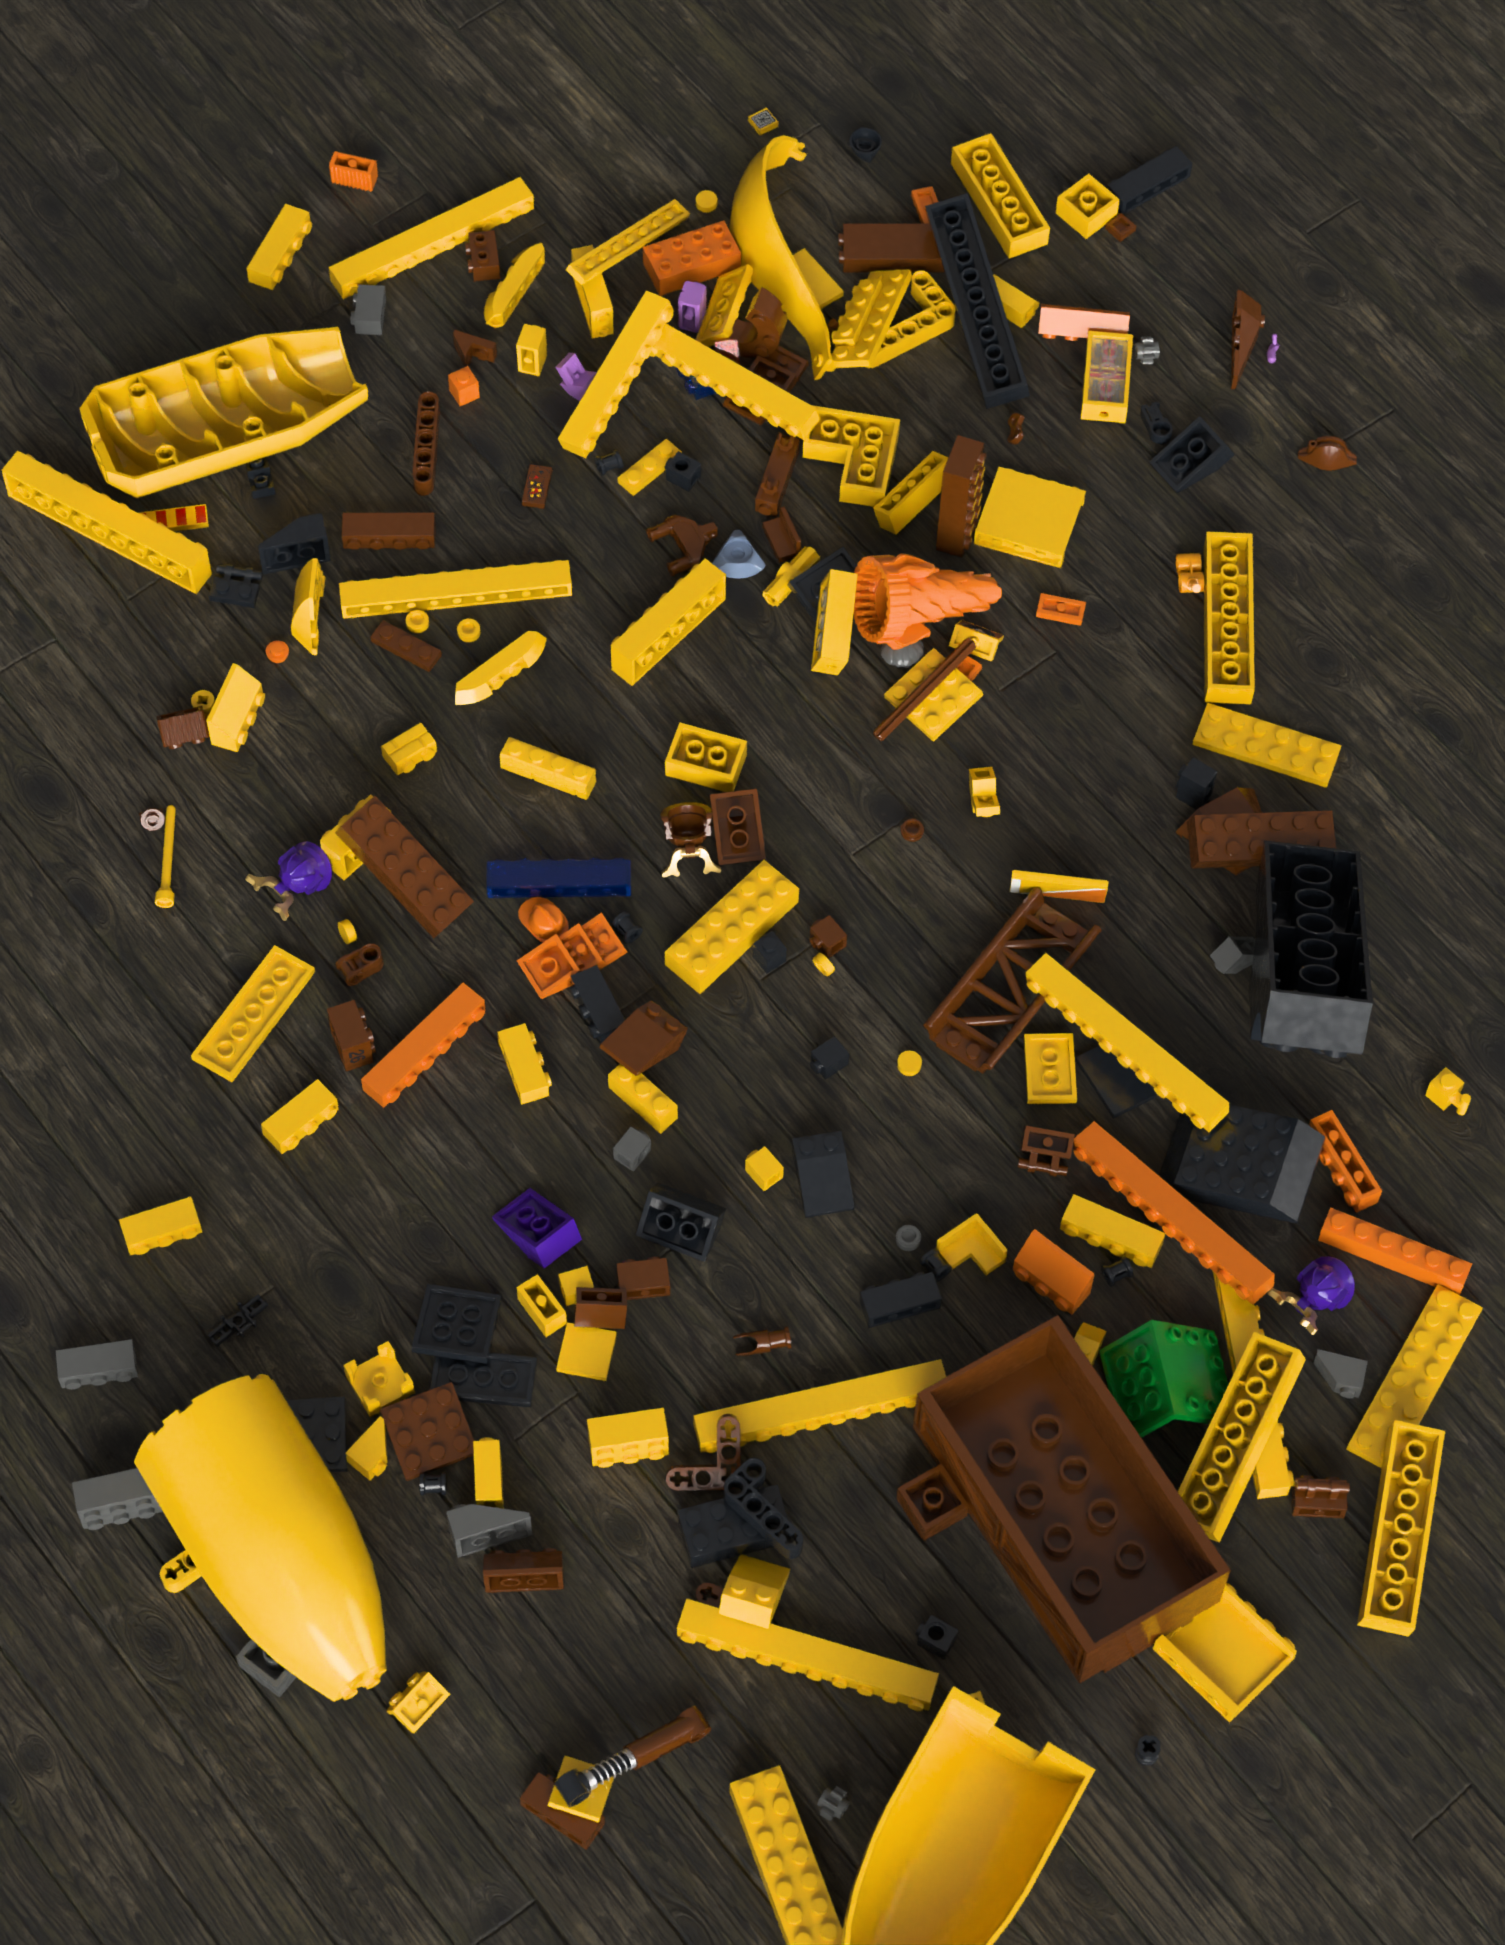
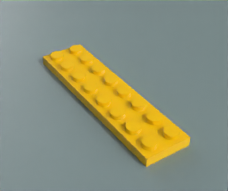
M1437 1284L1346 1450L1382 1468L1389 1426L1394 1420L1416 1425L1420 1424L1483 1307Z

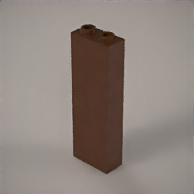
M843 224V233L838 234V245L843 246V250H839V264H843V273L909 269L911 272H944L930 224Z

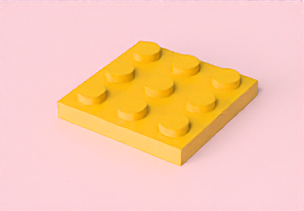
M933 648L884 694L885 699L897 708L946 658ZM955 668L906 718L934 742L983 696V691Z

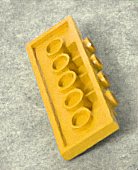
M910 269L870 272L867 279L860 280L858 286L853 287V297L850 301L846 302V312L839 317L838 329L832 332V342L836 347L832 353L833 361L830 364L831 368L872 366L912 279Z

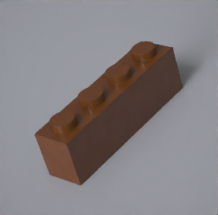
M343 513V548L352 550L359 548H372L375 550L382 548H395L399 550L405 548H435L434 513Z

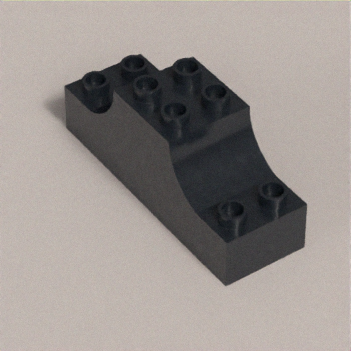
M1264 840L1256 885V934L1249 984L1251 1040H1258L1263 1046L1282 1052H1293L1299 1047L1309 1048L1315 1053L1325 1054L1333 1058H1343L1349 1053L1363 1055L1373 1001L1360 851Z

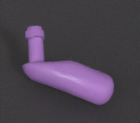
M1276 333L1272 334V344H1270L1267 350V360L1269 363L1276 361V351L1279 348Z

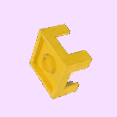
M389 1341L377 1347L379 1355L359 1366L356 1365L355 1360L344 1364L346 1378L369 1417L381 1412V1408L400 1402L415 1393L413 1381L408 1373L403 1372Z

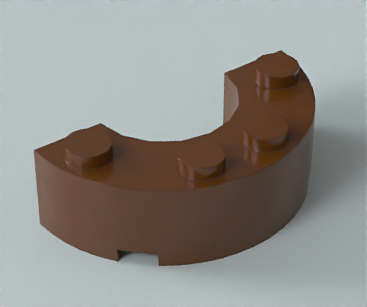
M762 287L753 297L746 315V319L750 322L736 319L731 336L727 340H723L720 349L732 357L741 356L756 358L758 355L765 357L774 352L779 345L787 323V313L783 312L781 308L782 303L779 299Z

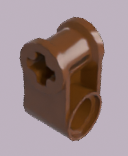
M369 943L341 957L335 966L338 970L342 971L346 978V984L354 986L363 979L379 972L384 966L380 947ZM371 956L376 957L374 960H367Z

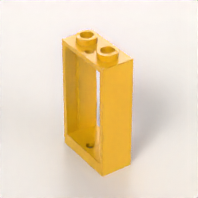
M593 245L571 249L572 262L593 250ZM602 273L583 285L574 279L592 339L614 334L613 307Z

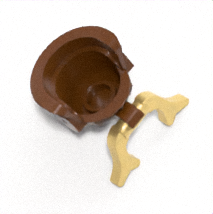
M696 802L677 803L664 808L660 815L665 828V838L678 848L673 851L668 867L661 872L662 877L665 878L670 875L678 877L680 875L677 868L678 860L682 859V857L695 858V856L705 860L704 874H708L711 871L720 873L721 867L713 863L708 850L701 846L706 837L711 836L712 808Z

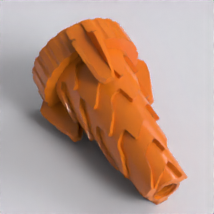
M899 554L896 557L893 555L867 556L858 562L854 573L858 574L853 614L857 628L863 638L877 644L886 643L893 650H897L929 637L931 632L924 626L925 623L940 622L944 618L963 617V613L989 610L991 604H995L1001 598L1002 589L998 587L996 580L991 577V573L974 574V571L956 572L953 570H940L934 564L908 554Z

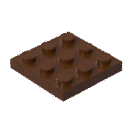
M452 1382L380 1409L406 1481L419 1477L420 1472L427 1474L474 1456V1439Z

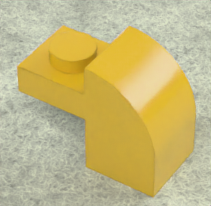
M993 767L969 769V786L973 813H976V817H991L1000 814Z

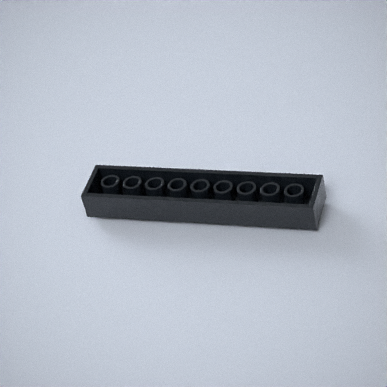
M968 193L925 206L986 409L1029 397L1028 384Z

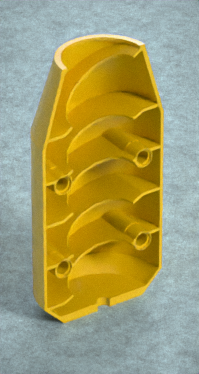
M338 327L256 335L94 386L79 409L86 433L89 434L92 443L91 448L106 483L135 498H140L299 447L368 400V388L366 384L362 385L355 381L344 350L340 330Z

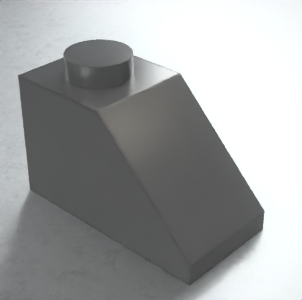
M1229 936L1210 955L1215 962L1216 969L1223 974H1236L1252 965L1255 939L1253 937Z
M1318 1349L1314 1358V1365L1332 1391L1339 1393L1345 1398H1359L1368 1361Z

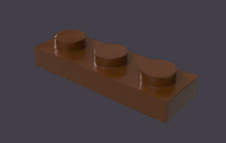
M384 620L370 637L372 643L428 672L431 671L442 656L441 650Z

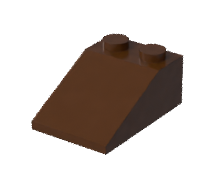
M757 789L710 794L719 865L766 860Z
M651 1000L637 1008L601 1043L599 1048L635 1076H638L678 1051L688 1028Z

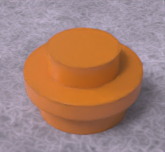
M273 641L266 647V656L274 663L285 661L289 655V648L283 641Z

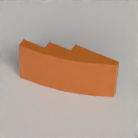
M601 912L582 926L578 923L561 936L553 935L521 957L517 962L539 997L543 999L571 986V975L596 965L601 970L628 951Z

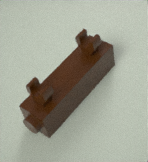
M782 433L777 435L755 498L756 512L777 517L799 454L800 439L792 435L791 437L785 436Z

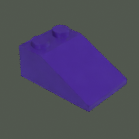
M531 1188L492 1216L496 1224L513 1242L543 1269L582 1240L574 1218Z

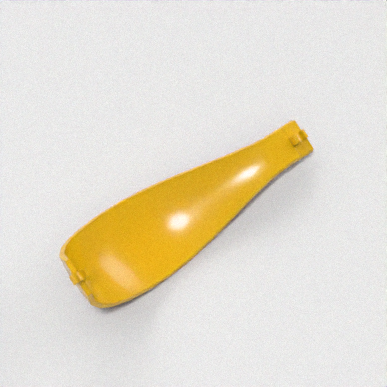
M783 135L773 138L748 164L734 194L729 229L741 252V266L749 264L754 268L751 276L752 284L758 290L762 287L779 299L782 303L781 308L783 312L787 313V319L805 338L811 353L814 380H820L825 371L833 372L835 368L830 366L833 358L830 352L829 331L816 298L784 240L768 198L766 171L783 166L789 157L803 161L806 153L802 152L805 147L804 143L798 142L796 138Z

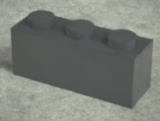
M132 1339L56 1350L58 1380L61 1388L77 1389L81 1385L87 1384L99 1386L108 1381L126 1382L138 1377L136 1352Z

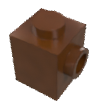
M828 915L824 919L820 918L812 924L809 941L815 950H820L829 959L847 946V934Z

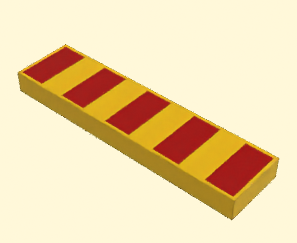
M206 504L139 512L145 514L156 523L164 524L171 531L209 527Z

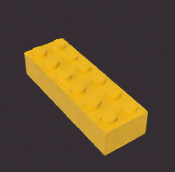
M990 133L952 147V167L1008 258L1010 259L1047 245L1050 227L993 135Z
M704 559L700 564H695L685 578H680L675 583L673 589L668 593L665 592L653 607L645 610L643 616L637 622H632L624 634L617 636L612 641V671L633 686L726 600V574L707 559Z
M763 860L665 951V966L701 994L740 958L754 942L759 940L799 902V888Z

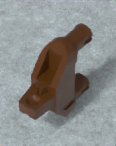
M678 515L668 516L664 519L663 523L646 529L647 536L651 538V542L667 535L672 536L683 553L684 557L666 563L668 572L672 577L688 569L691 570L695 564H700L705 553V545L711 539L718 536V529L714 522L701 526L697 525L693 520Z

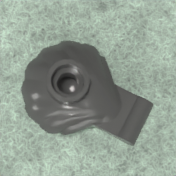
M919 640L897 650H893L885 643L881 647V656L886 663L897 668L911 667L919 662L924 654L923 642Z

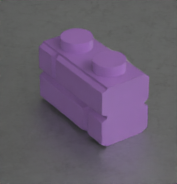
M690 281L684 283L678 299V327L680 329L699 332L706 313L705 285Z

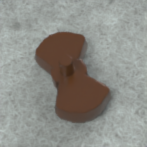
M1014 413L1008 420L1011 429L1007 441L1014 445L1018 444L1024 437L1021 425L1025 417L1022 414Z

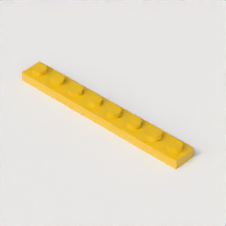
M674 199L570 263L566 271L583 285L687 220L690 213Z

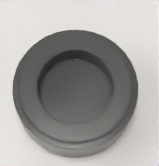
M904 1225L898 1229L896 1243L900 1249L913 1251L920 1245L921 1233L918 1228L913 1225Z

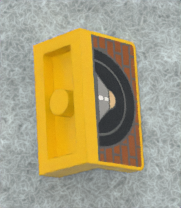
M961 620L955 624L949 646L957 648L966 638H970L976 644V648L970 654L993 661L999 642L1003 640L1004 635Z

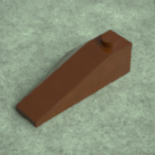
M1237 290L1232 314L1231 389H1236L1258 338L1259 330L1264 328L1265 314H1261V305L1242 290Z

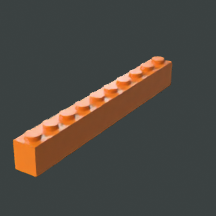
M1095 1121L1074 1138L1073 1152L1080 1161H1085L1089 1164L1097 1176H1103L1116 1192L1120 1191L1124 1194L1132 1206H1138L1151 1222L1159 1224L1167 1236L1170 1238L1174 1237L1180 1242V1245L1187 1253H1193L1203 1267L1214 1271L1222 1283L1229 1284L1235 1289L1236 1294L1242 1300H1247L1254 1305L1274 1287L1275 1274Z

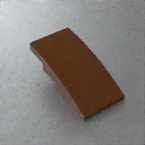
M778 346L774 352L765 357L758 355L749 371L789 393L809 366L807 360ZM729 397L723 402L724 407L759 425H762L767 420L762 416H755L745 406L740 407L736 405Z

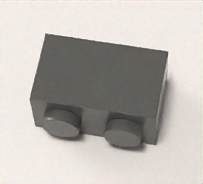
M358 284V291L353 294V307H355V311H351V324L355 325V333L382 335L386 307L385 286Z

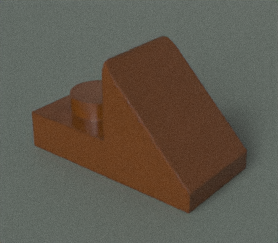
M454 330V347L465 367L469 365L473 356L480 360L494 363L497 357L496 342Z

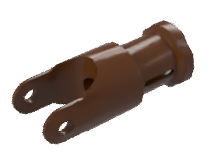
M785 1326L783 1330L768 1332L766 1329L741 1333L732 1337L751 1336L757 1341L755 1349L736 1353V1356L767 1353L771 1349L781 1347L792 1349L788 1326Z

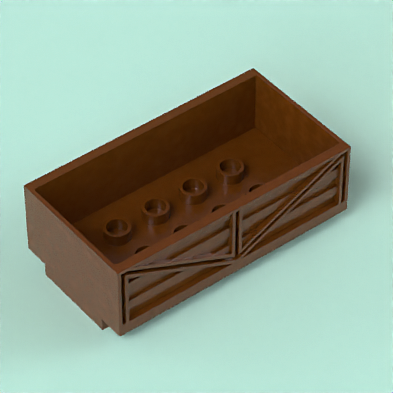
M1058 1315L917 1393L913 1423L914 1430L936 1464H943L969 1504V1515L1079 1684L1102 1670L1104 1673L1108 1672L1154 1645L1155 1641L1162 1634L1166 1636L1181 1626L1184 1627L1192 1622L1196 1615L1220 1602L1231 1570Z

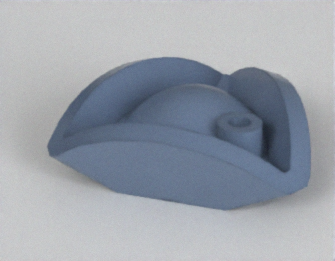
M734 530L712 561V564L724 572L726 577L736 579L751 577L762 571L766 566L761 556L741 530Z

